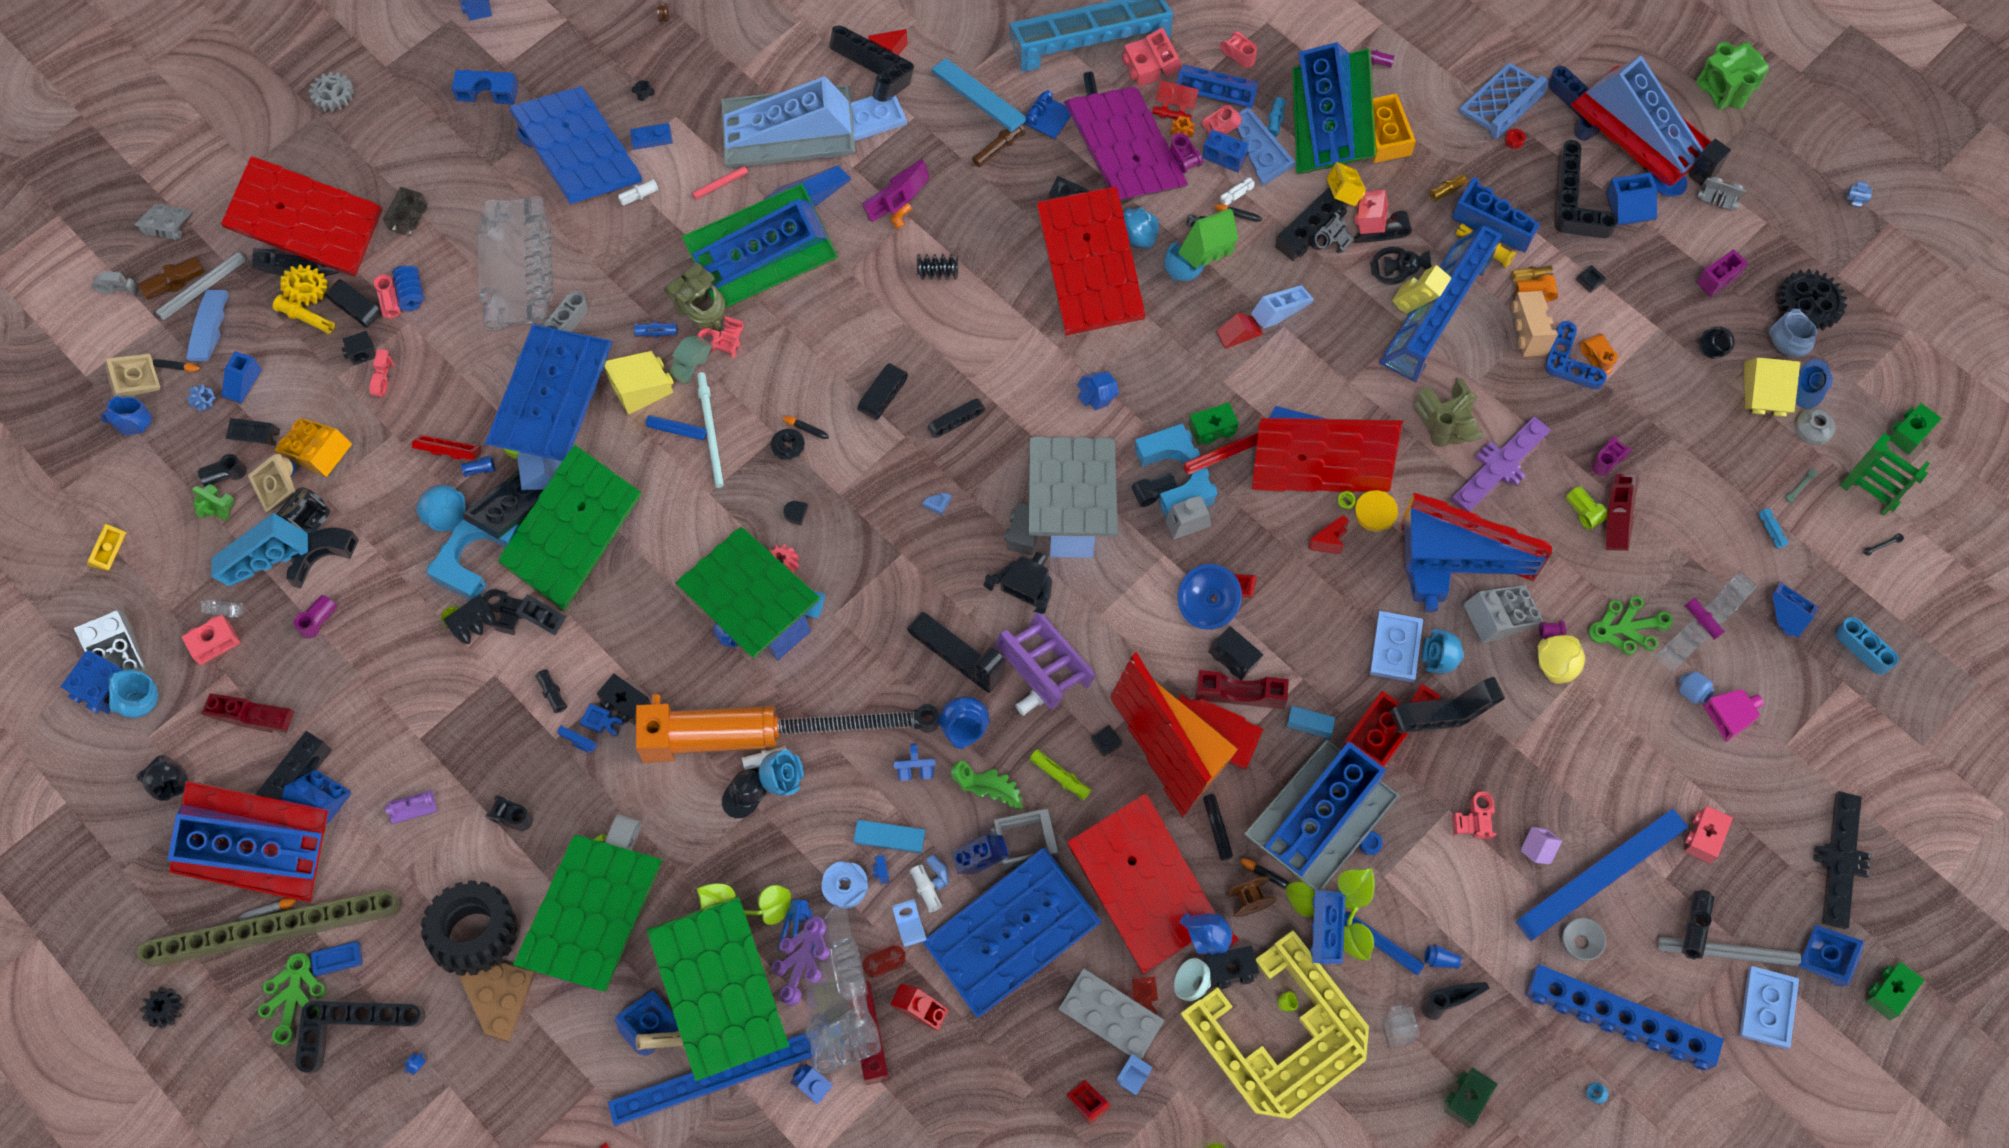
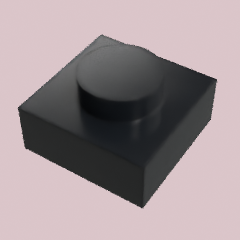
M1110 725L1091 737L1092 743L1103 757L1121 747L1123 743Z

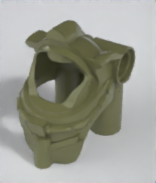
M696 262L685 270L681 276H678L666 285L664 291L673 301L678 315H687L700 330L709 328L720 332L722 330L721 321L725 313V299H723V295L711 283L715 279L713 275ZM709 288L714 293V304L708 310L702 311L692 305V302L696 304L705 302L707 299L706 290Z
M1455 378L1452 388L1453 400L1442 403L1430 386L1421 389L1417 393L1418 401L1414 404L1413 408L1429 429L1428 433L1431 435V442L1435 446L1444 447L1447 444H1460L1465 441L1474 442L1483 437L1482 431L1478 430L1476 419L1471 415L1473 403L1477 400V396L1471 392L1462 378Z

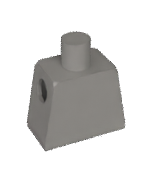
M1201 496L1189 498L1186 501L1173 505L1165 520L1173 540L1211 527L1210 515Z

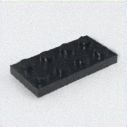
M518 470L463 513V520L499 539L528 515L544 489L521 490Z

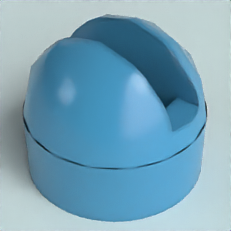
M1598 1082L1589 1085L1587 1089L1588 1099L1597 1104H1603L1608 1100L1609 1092L1605 1086Z

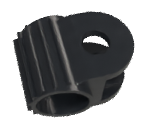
M301 487L292 494L276 515L302 529L309 535L317 530L327 519L330 508L325 505L324 500L318 494L308 488Z

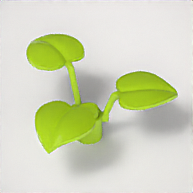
M1348 869L1342 872L1338 878L1339 890L1345 895V908L1352 910L1347 920V926H1344L1343 950L1356 959L1367 961L1371 959V953L1374 948L1373 935L1369 928L1361 923H1354L1352 925V920L1356 911H1358V907L1367 906L1373 899L1375 888L1373 869ZM1303 881L1290 883L1286 887L1285 892L1294 910L1305 917L1314 916L1313 898L1315 891L1309 888Z
M713 883L697 888L701 909L736 896L734 890L725 884ZM779 885L767 886L758 897V906L761 910H744L745 915L762 914L765 924H777L783 920L790 908L791 893L789 889Z

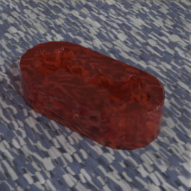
M890 946L871 954L863 961V971L869 978H877L899 969L906 961L905 952L899 946ZM892 952H896L897 955H902L899 957V962L895 963L894 960H890L888 962H886L885 960L890 959L892 957ZM874 961L875 964L883 961V964L877 966L876 972H873L872 969L867 970L870 967L869 962Z

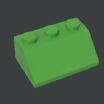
M1229 208L1197 220L1178 253L1195 268L1203 265L1206 266L1210 262L1230 256L1234 252V246L1238 241L1233 210Z

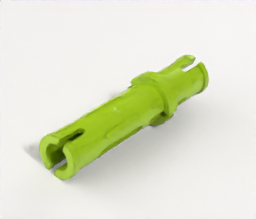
M1039 749L1035 750L1031 755L1029 761L1057 780L1063 789H1068L1082 801L1089 796L1092 789L1080 782L1074 773L1070 774Z

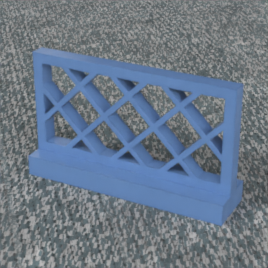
M1508 63L1459 109V113L1490 130V136L1498 139L1546 93L1548 79L1543 76L1537 79L1515 65ZM1511 71L1516 74V77H1506L1505 74ZM1528 81L1532 83L1530 86H1521V82ZM1503 83L1504 88L1493 89L1494 84ZM1507 83H1518V87L1507 88ZM1519 92V97L1509 98L1508 93ZM1495 94H1505V97H1506V98H1505V99H1495V96H1494V95H1495ZM1491 95L1492 100H1481L1480 97ZM1507 104V108L1497 110L1496 105ZM1493 105V110L1482 111V106ZM1479 106V111L1471 112L1468 110L1470 107ZM1484 116H1494L1495 119L1490 123L1484 119Z

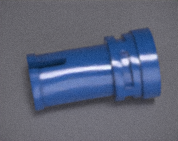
M489 455L477 461L462 463L461 469L462 472H465L463 473L464 477L482 472L484 474L495 472V464L492 456Z

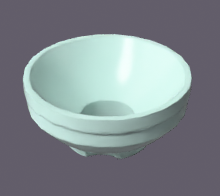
M1191 958L1184 962L1174 979L1175 994L1180 999L1189 1002L1204 996L1207 989L1211 986L1209 967L1197 958ZM1202 979L1201 985L1197 989L1198 983Z

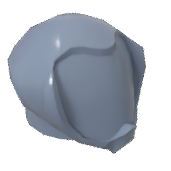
M1791 309L1790 312L1785 313L1770 327L1768 334L1780 354L1795 358L1807 356L1812 351L1815 345L1817 329L1800 309Z

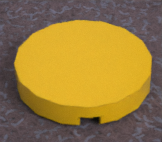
M1376 490L1362 494L1357 500L1354 512L1358 523L1363 528L1372 532H1380L1381 530L1390 529L1396 522L1398 506L1394 498L1389 494Z

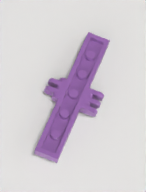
M1534 416L1502 449H1499L1489 441L1485 445L1486 447H1483L1475 455L1476 460L1484 465V467L1452 497L1451 501L1460 509L1470 512L1501 480L1517 486L1520 483L1519 480L1525 478V474L1520 471L1521 466L1519 463L1549 434L1551 429Z

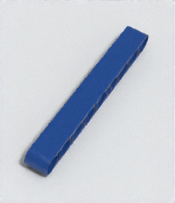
M1673 808L1527 912L1515 923L1530 941L1534 940L1673 840L1689 826Z

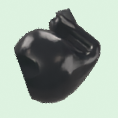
M165 755L157 756L145 769L136 774L137 780L143 783L144 789L159 801H167L184 793L186 781H188L184 768L178 762Z

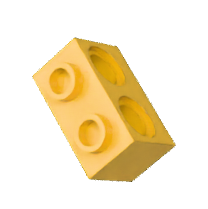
M1336 162L1326 178L1335 199L1356 206L1358 201L1364 197L1366 190L1357 170Z

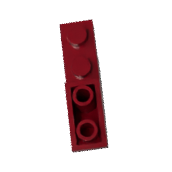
M1615 474L1609 500L1606 550L1629 551L1634 522L1633 510L1639 480L1638 474Z
M210 693L201 714L255 730L273 733V731L287 733L295 712L290 708L252 703L248 699Z

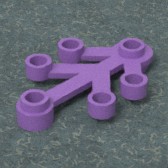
M819 916L809 918L804 925V930L798 933L796 937L781 940L779 948L786 954L792 953L797 945L803 941L804 943L800 949L784 961L776 960L771 965L772 973L782 976L786 973L787 969L795 964L788 985L782 987L779 993L781 1001L788 1006H795L801 999V991L797 988L805 964L807 967L805 978L816 983L821 978L822 973L817 968L813 954L820 960L827 959L830 954V950L826 947L822 937L825 934L826 925ZM814 942L816 947L812 954L811 948Z

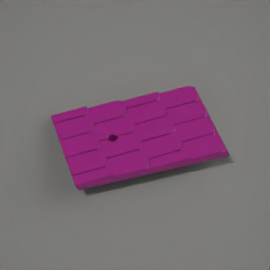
M1127 87L1099 94L1074 97L1064 101L1108 188L1117 186L1120 201L1178 189L1188 185L1177 159H1174L1165 138L1162 137L1139 89Z

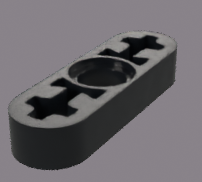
M973 399L933 420L927 429L933 438L941 437L980 416L985 411V406L980 399Z

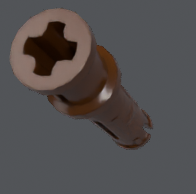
M1022 124L1013 132L1007 129L1001 130L993 142L972 157L973 163L980 168L1006 146L1013 145L1014 140L1026 134Z

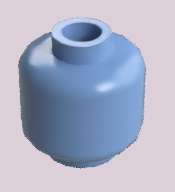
M1698 671L1691 672L1690 674L1685 673L1678 682L1680 684L1679 693L1693 704L1706 703L1714 693L1713 682Z

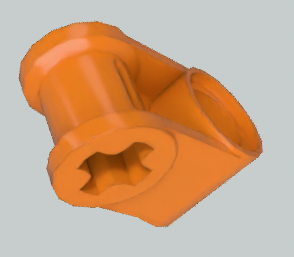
M1598 333L1580 342V350L1591 365L1602 369L1606 375L1610 374L1613 370V364L1618 359V355L1610 346L1606 337Z

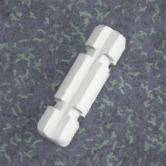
M1250 177L1244 179L1243 183H1238L1229 189L1228 192L1220 195V202L1226 205L1230 204L1245 194L1246 190L1249 191L1254 188L1255 182Z

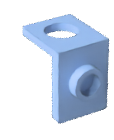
M915 900L893 905L894 916L904 947L925 941L926 936ZM904 908L912 909L908 915L903 916L899 914Z

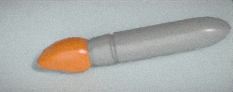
M282 899L279 902L247 911L240 915L239 919L243 921L268 915L281 909H289L296 903V899Z

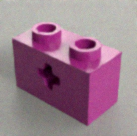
M1733 249L1706 268L1698 279L1697 284L1712 297L1740 277L1748 262Z

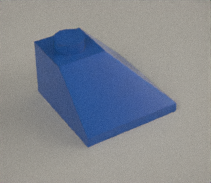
M1781 581L1773 593L1778 625L1788 636L1794 635L1798 638L1814 618L1818 606Z

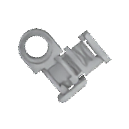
M102 271L101 275L94 277L92 288L100 293L115 294L116 290L129 291L132 296H135L138 286L133 284L134 281L131 278L125 279L120 272Z

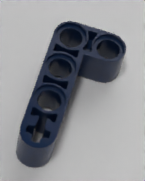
M1565 66L1555 67L1549 78L1548 87L1580 117L1574 132L1575 136L1582 141L1589 140L1601 130L1595 125L1592 126L1570 105L1589 88Z

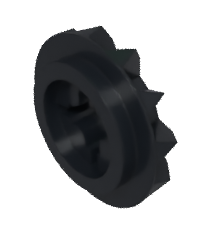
M794 429L780 430L771 440V449L774 455L778 456L781 460L789 459L791 461L792 458L799 457L800 453L804 451V438L801 433ZM783 440L788 444L792 442L791 445L793 449H789L788 447L784 449L785 446Z

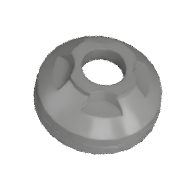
M1810 408L1803 411L1796 418L1795 431L1804 442L1811 445H1822L1832 438L1835 432V422L1827 412L1817 408ZM1814 417L1822 418L1825 425L1819 426L1815 424Z
M1578 918L1571 921L1565 927L1562 934V943L1565 951L1572 958L1585 962L1592 961L1604 952L1606 935L1602 927L1595 921L1588 918ZM1581 936L1585 938L1587 947L1585 949L1577 948L1574 943L1575 937Z

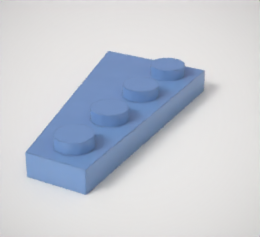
M1247 107L1239 112L1242 122L1236 128V131L1241 141L1249 144L1247 155L1263 187L1293 168L1295 161L1253 111Z

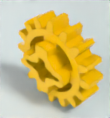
M299 265L298 269L292 266L290 267V272L285 270L284 276H281L280 290L283 291L284 297L289 296V302L296 300L297 305L305 302L306 306H309L310 301L317 304V298L323 300L324 293L327 291V280L324 279L323 273L318 274L317 268L312 271L309 265L306 269L302 265Z

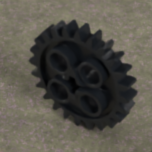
M1808 269L1805 274L1802 270H1799L1797 274L1793 272L1790 277L1785 278L1777 293L1779 297L1777 303L1782 304L1779 311H1786L1785 313L1790 312L1791 309H1800L1813 322L1816 329L1820 327L1824 331L1827 326L1832 328L1844 315V310L1847 307V304L1844 302L1847 300V297L1842 296L1845 290H1838L1840 283H1832L1834 277L1827 279V273L1820 276L1818 270L1812 274L1811 270Z

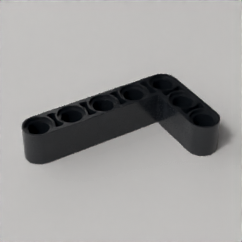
M834 26L832 28L829 43L830 49L878 74L872 93L874 99L881 102L888 101L910 85L914 69L913 63L846 27Z
M1568 140L1564 143L1558 159L1554 226L1557 231L1562 233L1609 238L1618 223V217L1614 213L1578 208L1582 148L1578 141Z
M920 612L907 627V631L915 639L984 691L991 693L1005 676V660L997 650L989 647L981 655L928 614Z
M1490 677L1479 682L1455 699L1404 703L1394 707L1389 712L1399 733L1456 728L1469 723L1503 701L1505 696L1496 678Z
M310 1001L301 1010L295 1060L296 1067L305 1073H315L322 1068L328 1024L417 1027L424 1022L425 1011L420 1006L412 1004ZM318 1006L320 1014L316 1019H312L310 1012L313 1007ZM342 1007L344 1009V1016L337 1020L335 1018V1011L337 1008ZM366 1007L369 1015L367 1019L362 1021L359 1018V1012ZM390 1008L393 1011V1017L386 1022L383 1019V1013L386 1009ZM415 1009L417 1011V1018L415 1021L409 1022L407 1014L410 1010ZM314 1030L317 1033V1039L314 1043L310 1044L308 1034ZM312 1055L314 1065L308 1069L305 1065V1059Z

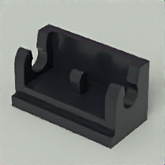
M230 418L226 439L276 445L273 435H279L280 429L268 422Z

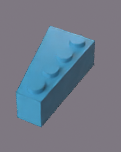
M272 513L212 557L211 577L227 586H231L254 576V572L258 570L266 571L272 568V564L279 561L287 562L295 554L303 555L308 552V533Z

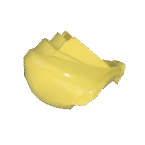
M1560 635L1540 641L1537 646L1539 668L1543 670L1548 680L1562 685L1576 679L1582 672L1585 664V654L1579 639L1570 635Z

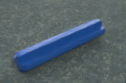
M648 415L645 423L649 428L702 441L707 436V429L653 415Z

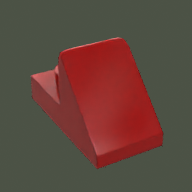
M1342 515L1310 539L1308 548L1311 551L1341 554L1344 544L1339 538L1347 532L1349 523L1347 517Z

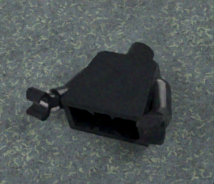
M1039 552L1035 553L1032 560L1021 556L1017 561H1012L992 576L987 574L983 586L992 591L994 585L1000 583L1001 591L1036 607L1033 612L1045 614L1051 597L1053 582L1049 576V569L1043 566L1047 557Z

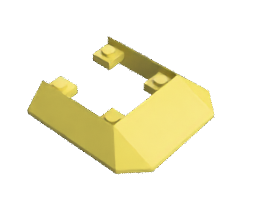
M1294 930L1256 959L1257 966L1268 980H1271L1286 968L1314 1004L1312 1009L1299 1018L1313 1039L1282 1063L1277 1065L1263 1046L1246 1059L1242 1056L1216 1021L1232 1009V1005L1219 988H1216L1181 1013V1016L1254 1113L1284 1119L1294 1117L1366 1061L1369 1033L1368 1024L1320 963H1312L1311 952Z

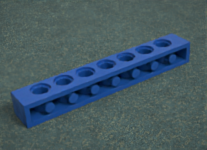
M1540 964L1533 969L1525 996L1530 997L1532 1002L1553 1006L1555 1011L1562 1014L1570 1013L1577 1016L1576 1019L1581 1022L1595 1023L1600 1026L1601 1030L1622 1034L1623 1038L1628 1041L1642 1042L1650 1050L1657 1052L1661 1050L1669 1053V1057L1678 1061L1686 1060L1693 1063V1067L1706 1071L1717 1066L1724 1038ZM1549 986L1555 987L1559 995H1552L1549 991ZM1572 995H1576L1581 999V1006L1573 1002ZM1596 1004L1603 1007L1604 1015L1596 1011ZM1618 1014H1623L1627 1018V1024L1620 1022ZM1642 1023L1650 1027V1034L1643 1031ZM1665 1032L1673 1036V1043L1666 1040ZM1688 1042L1696 1045V1053L1689 1049Z

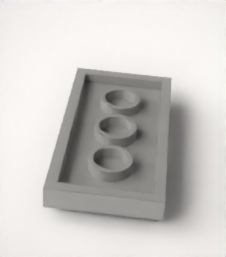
M1085 968L1081 971L1059 1008L1060 1011L1130 1056L1133 1054L1140 1060L1165 1021Z

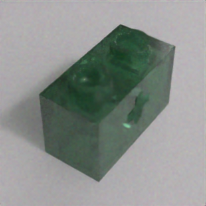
M1473 1067L1467 1072L1462 1071L1456 1081L1459 1087L1455 1093L1451 1091L1444 1102L1447 1105L1444 1112L1467 1128H1471L1476 1123L1498 1085ZM1467 1092H1470V1093H1471V1096H1470L1471 1100H1470V1101H1467V1100H1466V1097H1467L1466 1093H1467Z

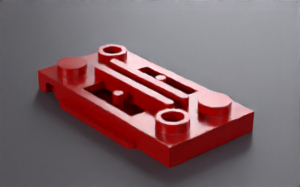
M1180 694L1178 700L1238 749L1229 764L1246 771L1264 729L1247 722L1245 717L1203 699L1199 701L1195 699L1190 700L1186 698V695Z

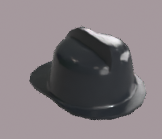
M743 770L729 784L722 796V807L728 816L735 819L749 816L766 795L767 791L762 787L759 780V770Z

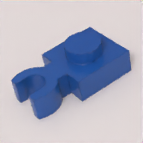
M591 703L580 721L581 726L602 734L605 728L612 736H618V732L612 729L613 725L623 726L624 723L617 717L610 719L612 715L610 711Z

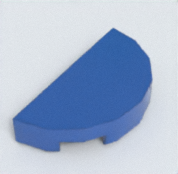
M562 725L557 730V734L562 738L573 742V746L586 753H593L598 746L595 742Z

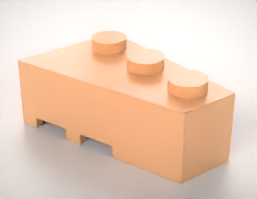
M1517 292L1514 301L1511 302V311L1515 313L1516 317L1514 326L1515 330L1519 333L1518 347L1522 349L1523 357L1548 355L1558 333L1556 330L1551 329L1550 324H1553L1552 317H1547L1546 315L1548 306L1543 292Z

